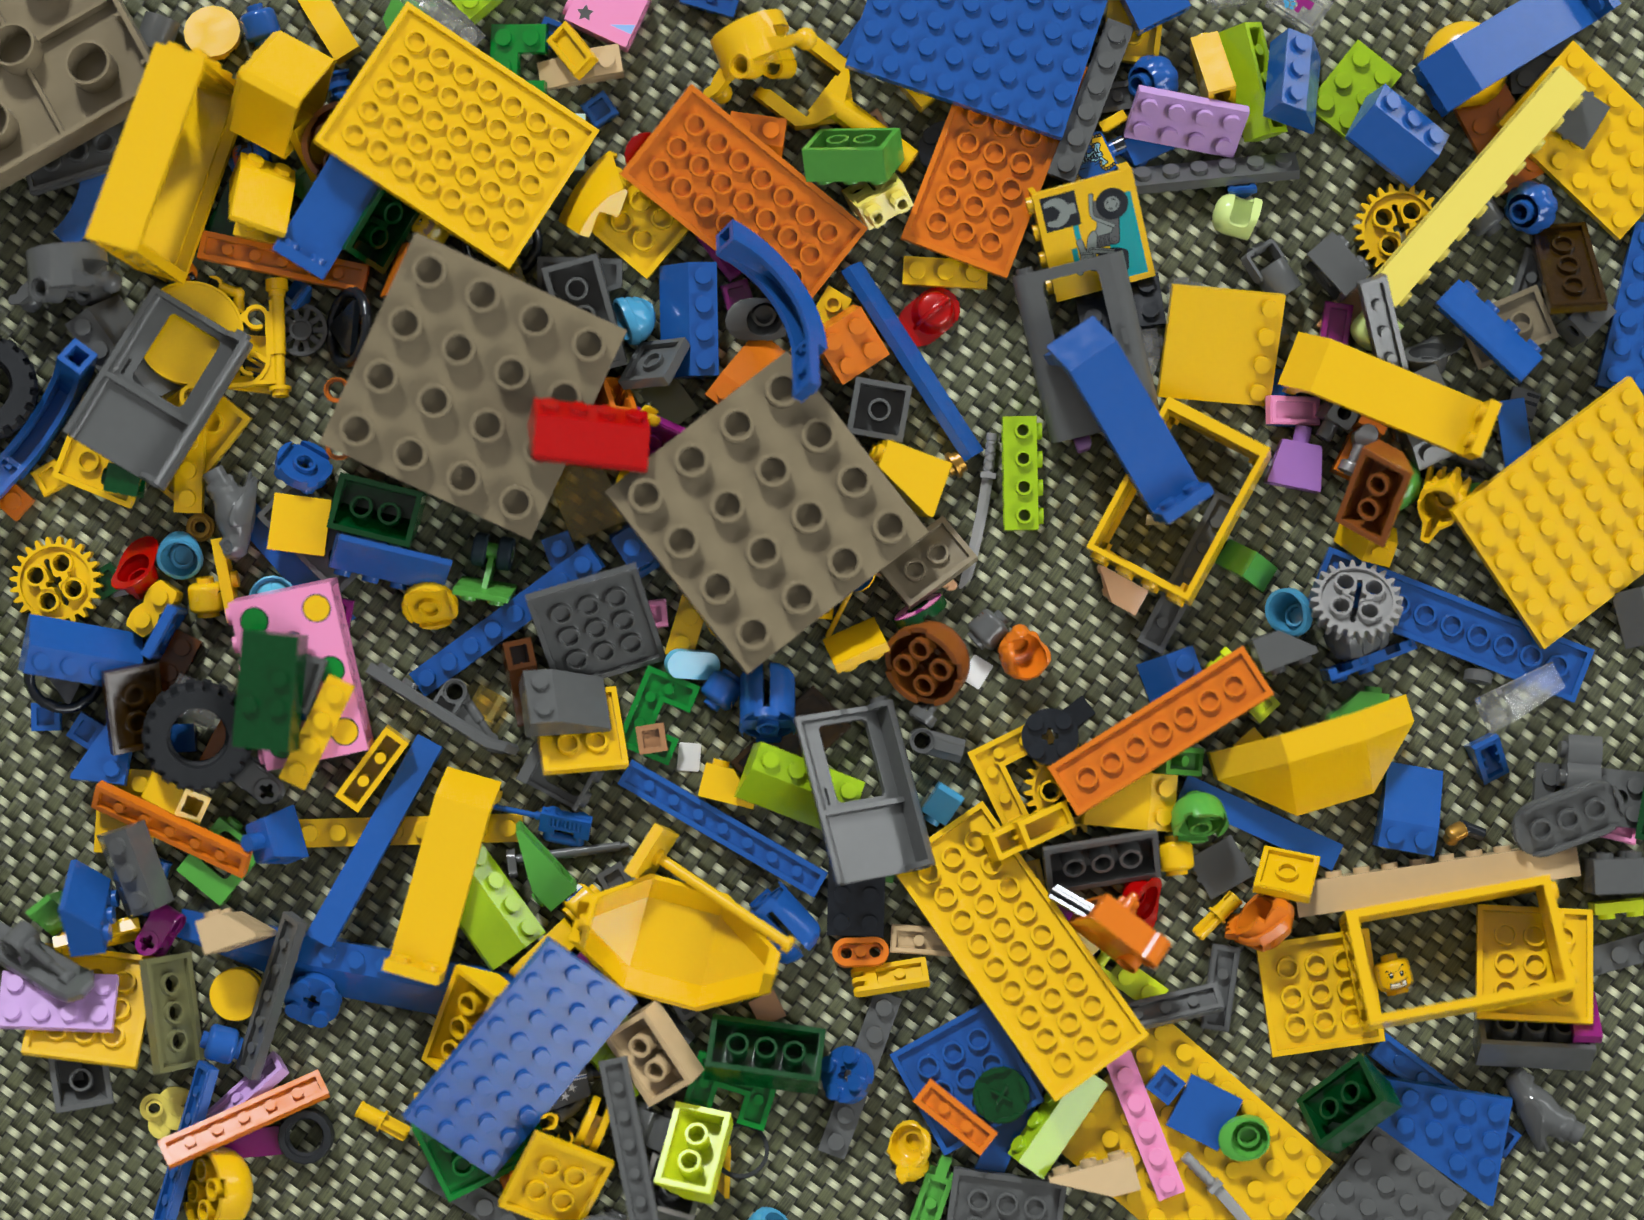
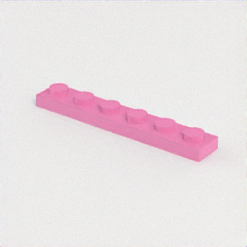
M1128 1050L1108 1064L1106 1068L1157 1199L1161 1201L1186 1190L1132 1052Z

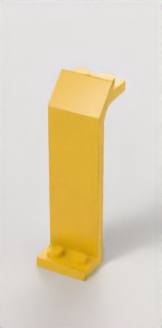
M1298 332L1278 382L1279 385L1284 386L1282 392L1291 396L1302 392L1319 397L1468 460L1482 456L1502 403L1493 399L1482 402L1333 339Z
M447 766L434 796L391 955L384 960L383 971L436 986L444 982L489 818L494 805L501 801L503 791H500L501 781Z

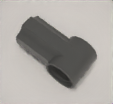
M920 727L913 729L909 733L908 744L913 751L960 763L965 748V739ZM920 732L926 733L929 738L927 746L922 749L917 748L914 744V738Z

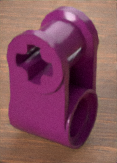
M168 904L152 910L136 937L135 948L137 952L144 956L159 957L166 955L176 936L184 927L186 916Z

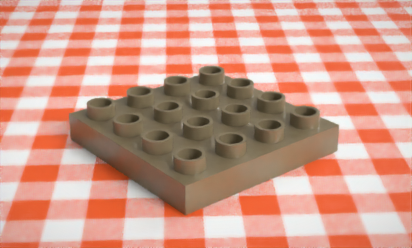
M0 0V191L128 118L151 51L122 0Z
M415 232L319 443L531 540L566 465L563 463L532 460L527 424L533 399L552 398L557 401H579L584 404L593 405L627 330Z
M788 351L648 458L646 473L631 471L605 491V496L745 675L749 674L929 533L818 390L803 402L793 398L792 357Z

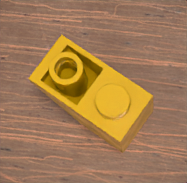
M152 770L141 797L176 816L200 824L212 799L205 790L193 792L191 788H185V790L178 789L176 784L172 782L166 783L161 779L162 776L158 772L155 773Z

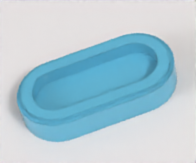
M674 649L665 657L664 667L675 678L707 680L713 671L720 670V660L708 650Z

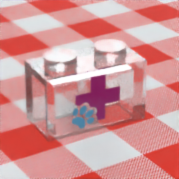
M1267 0L1264 6L1309 36H1312L1334 2L1331 0Z

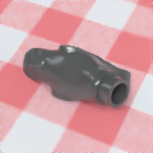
M220 465L208 471L202 477L208 485L206 492L213 501L216 524L223 537L219 542L223 555L227 559H240L248 553L256 519V496L259 479L252 476L250 471L247 473L244 485L240 487L234 481V476L227 474L223 465Z
M1517 1068L1511 1071L1506 1077L1505 1084L1510 1097L1513 1099L1516 1114L1532 1140L1536 1151L1549 1154L1548 1136L1558 1139L1559 1142L1568 1141L1577 1145L1586 1129V1125L1579 1122L1575 1114L1562 1108L1550 1093L1535 1084V1077L1527 1073L1524 1068Z

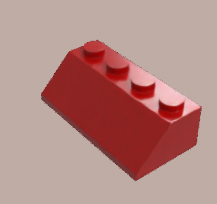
M552 398L533 399L527 424L532 460L640 473L647 472L650 423L647 411H641L636 408H615L610 405H590L579 401H557Z

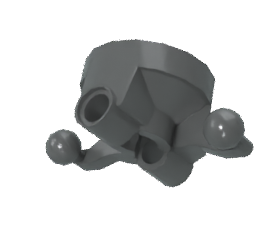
M61 242L40 245L26 251L28 281L19 288L16 294L10 295L8 301L11 305H20L29 313L38 311L42 307V302L60 303L64 298H74L82 306H93L111 298V293H115L121 288L122 279L117 272L113 270L107 271V265L109 264L108 252L92 242Z

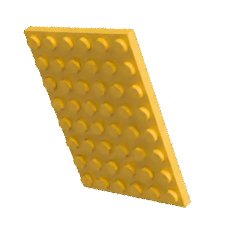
M406 2L313 143L509 271L600 130L409 2Z
M1626 376L1449 510V513L1541 649H1546L1613 598L1615 593L1622 591L1644 574V395L1630 376Z
M1173 1023L1146 1029L1149 1036L1130 1049L1144 1086L1163 1064L1185 1083L1192 1073L1242 1098L1243 1102L1236 1116L1245 1114L1258 1116L1269 1127L1270 1143L1265 1154L1251 1161L1232 1160L1223 1154L1220 1148L1216 1151L1167 1126L1166 1122L1183 1088L1169 1105L1165 1104L1146 1088L1186 1190L1158 1201L1109 1073L1102 1079L1108 1084L1061 1153L1073 1164L1079 1166V1161L1086 1158L1096 1157L1097 1160L1108 1158L1107 1154L1116 1150H1124V1153L1130 1152L1141 1190L1113 1198L1138 1220H1237L1215 1194L1212 1195L1206 1189L1205 1183L1181 1160V1157L1186 1152H1190L1212 1177H1218L1221 1180L1222 1186L1251 1220H1285L1334 1162Z

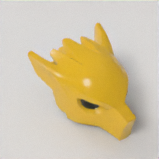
M1434 465L1429 466L1424 487L1417 501V509L1422 521L1420 540L1429 544L1440 530L1454 524L1455 520L1449 513V510L1488 480H1484L1470 492L1472 479L1469 476L1463 482L1461 477L1462 469L1457 466L1446 474L1447 466H1443L1434 476Z

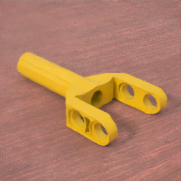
M818 36L816 45L807 51L836 72L838 76L835 75L808 110L807 117L770 89H764L759 86L752 95L777 117L786 118L788 125L796 131L830 124H837L841 128H888L853 101L849 69L845 68L847 58ZM902 139L904 161L897 169L902 174L910 168L919 152L904 139Z

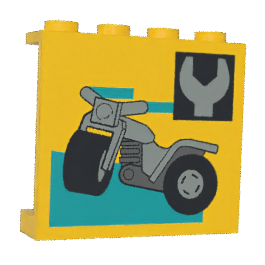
M1128 162L1116 164V171L1036 192L1033 187L1027 188L1029 197L1025 198L1028 214H1034L1036 224L1031 225L1035 242L1040 241L1042 251L1038 252L1041 268H1051L1123 250L1130 283L1156 276L1133 171ZM1096 270L1080 272L1044 282L1047 294H1052L1056 302L1102 290L1100 277Z

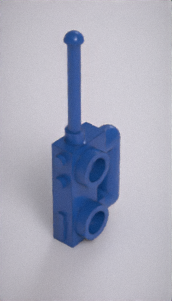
M495 804L493 807L494 810L540 820L538 831L543 832L542 836L545 841L581 847L584 845V841H588L590 837L593 817L585 812L573 813L563 811L556 806H543L541 812H532ZM555 830L573 833L574 835L556 832Z

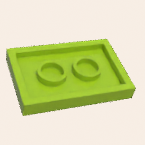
M1357 40L1319 87L1316 117L1348 142L1345 136L1366 96L1384 84L1392 88L1402 74L1360 40Z

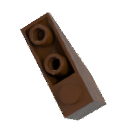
M531 637L499 644L517 727L524 726L518 686L522 672L537 670Z

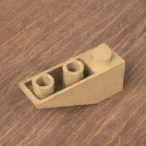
M1124 1150L1110 1152L1107 1154L1108 1158L1097 1160L1096 1157L1079 1161V1166L1069 1168L1068 1164L1052 1168V1173L1047 1174L1050 1183L1111 1197L1141 1190L1132 1155L1130 1152L1124 1153Z

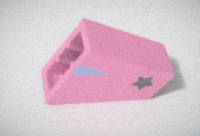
M568 0L562 14L565 15L564 20L570 23L573 28L609 45L618 43L620 50L628 53L651 4V0Z

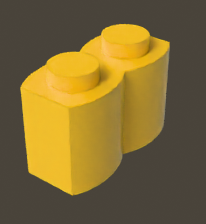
M159 580L155 582L146 592L143 603L136 606L128 616L126 626L141 637L149 638L167 604L180 605L183 592L168 581Z

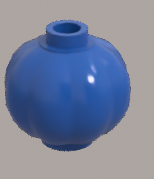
M1155 55L1142 56L1136 61L1128 74V88L1134 98L1139 85L1178 92V72L1166 57Z
M1525 181L1509 191L1504 213L1513 229L1534 235L1549 228L1554 223L1558 201L1549 186L1539 184L1536 181Z

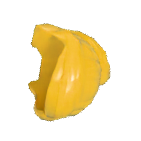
M914 1120L902 1121L895 1127L886 1150L890 1160L897 1167L895 1174L901 1184L907 1181L914 1182L925 1176L930 1167L928 1158L932 1150L931 1135L927 1129Z

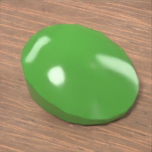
M1249 1114L1236 1116L1228 1120L1222 1126L1218 1136V1146L1222 1153L1236 1161H1251L1260 1158L1265 1154L1270 1143V1131L1266 1122L1258 1116Z

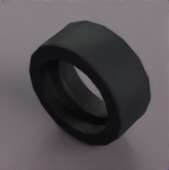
M305 1108L285 1118L279 1127V1147L285 1157L294 1163L304 1165L315 1163L324 1157L333 1145L335 1136L333 1124L328 1116L318 1109ZM299 1120H313L322 1129V1143L313 1152H300L291 1144L290 1130Z

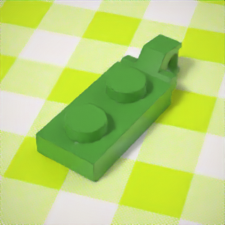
M941 1152L937 1166L930 1164L929 1170L923 1178L909 1220H940L952 1185L953 1172L949 1171L953 1159L952 1155L947 1154L944 1156L943 1152Z

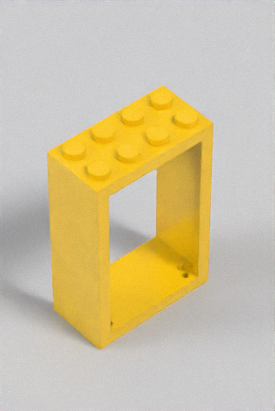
M1168 396L1159 414L1169 431L1173 425L1178 426L1181 423L1249 458L1248 462L1253 465V468L1189 585L1184 582L1180 587L1110 550L1113 546L1110 544V541L1137 493L1127 474L1124 476L1092 535L1087 549L1091 554L1092 561L1106 568L1109 564L1116 567L1117 574L1130 581L1134 577L1141 580L1142 587L1154 594H1157L1159 590L1167 594L1168 601L1182 608L1184 604L1191 607L1272 456L1271 448Z

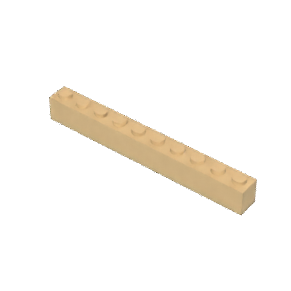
M1500 845L1493 847L1494 852L1483 853L1482 849L1465 851V856L1454 857V853L1437 855V860L1426 862V857L1409 859L1408 865L1398 866V861L1381 863V869L1370 870V866H1359L1352 868L1353 873L1342 874L1341 870L1324 872L1325 877L1316 878L1309 904L1292 901L1295 908L1294 915L1301 918L1341 912L1549 874L1551 880L1581 876L1577 846L1548 857H1535L1523 852L1520 848L1511 849L1510 845Z

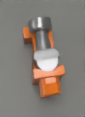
M1360 415L1351 427L1353 431L1347 435L1329 472L1350 481L1362 447L1383 436L1388 427Z

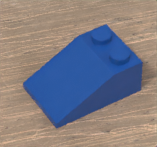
M1391 762L1384 774L1372 845L1429 856L1435 855L1440 824L1443 771Z

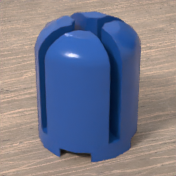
M770 662V706H765L763 663L747 675L743 672L740 676L739 731L743 736L744 732L749 736L756 737V743L764 742L766 744L782 742V737L790 734L792 731L794 735L796 727L793 718L796 717L795 677L792 671L780 663Z
M778 881L780 887L772 892L767 888L749 904L752 908L750 911L752 914L786 937H789L769 914L772 911L808 951L816 945L821 931L818 922L782 882ZM768 938L781 953L779 963L789 964L798 961L804 956L796 943L786 954L781 951V947Z

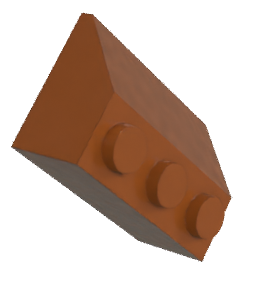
M1380 439L1362 447L1335 519L1339 524L1382 548L1387 543L1414 473L1402 451Z

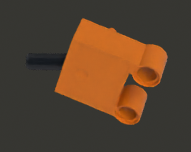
M1055 884L1050 889L1048 898L1073 913L1068 921L1071 926L1115 960L1120 967L1130 973L1135 974L1141 964L1148 968L1156 969L1172 946L1166 937L1156 932L1134 915L1139 906L1138 896L1135 893H1130L1128 898L1119 896L1117 900L1109 894L1084 900L1058 884Z

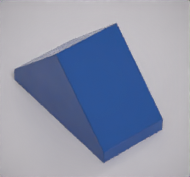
M1487 733L1464 745L1484 785L1509 773L1503 747L1497 733Z

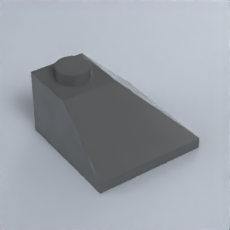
M48 1058L56 1114L114 1103L109 1066Z

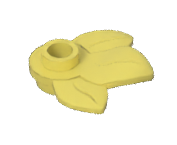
M169 1086L160 1094L150 1093L143 1097L139 1110L142 1117L148 1121V1130L153 1137L160 1140L169 1136L171 1129L178 1131L184 1111V1104L189 1093L187 1088ZM156 1103L160 1108L157 1112H150L149 1106Z

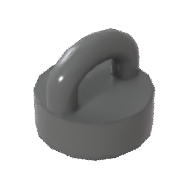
M922 703L920 707L913 705L909 711V716L921 725L931 729L938 720L933 716L937 706L928 703Z

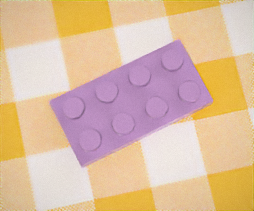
M1139 85L1124 128V137L1234 158L1250 110L1249 106Z
M3 970L0 986V1029L113 1033L120 977L118 974H94L95 987L83 999L66 1003L50 996L12 971Z

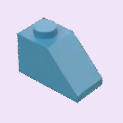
M938 781L921 808L922 812L926 813L924 819L936 827L940 823L946 826L965 798Z

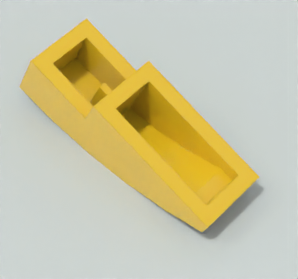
M298 0L338 65L362 51L331 0Z
M1064 800L980 836L991 862H995L1022 850L1032 848L1077 826L1067 802Z

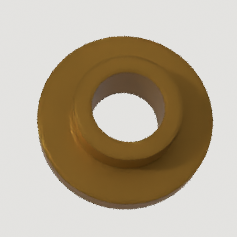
M957 451L953 453L947 452L944 454L945 461L952 463L949 475H956L958 478H961L963 472L968 470L963 458Z
M197 513L188 519L186 531L197 541L203 542L213 536L215 524L210 516ZM203 522L206 526L205 531L199 533L196 529L197 524Z

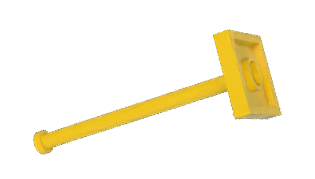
M654 823L624 872L637 879L648 874H655L658 868L662 866L778 944L784 953L787 954L792 949L796 941L795 938L792 936L786 937L669 858L667 854L678 839L679 834L670 828Z

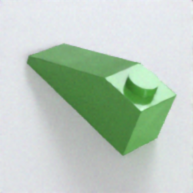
M520 820L516 823V836L533 892L532 897L541 907L545 905L552 911L577 891L576 879Z

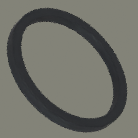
M734 1122L733 1128L746 1127L755 1131L761 1137L765 1146V1155L761 1164L749 1173L736 1174L722 1167L721 1172L726 1176L735 1179H746L756 1175L764 1168L769 1156V1144L762 1131Z

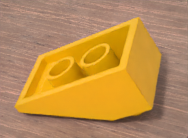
M241 152L229 179V220L284 238L295 188V170H292L284 163L275 164L264 160L258 154Z
M1148 773L1082 814L1081 824L1139 830L1157 829V831L1172 832L1170 823L1171 812L1176 803L1178 775Z

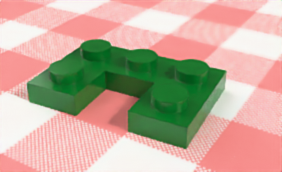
M491 24L490 57L520 76L521 55L548 54V43L546 40L549 37V26L547 24ZM526 80L547 94L546 81Z
M648 665L623 725L626 748L639 753L635 727L655 724L664 703L690 713L701 686L684 679L675 678L667 672ZM666 734L668 751L643 755L669 765L679 739Z
M699 1050L697 1059L705 1069L707 1052ZM704 1071L688 1085L683 1103L706 1108L712 1107L718 1087L744 1095L736 1123L764 1131L776 1089L704 1080Z

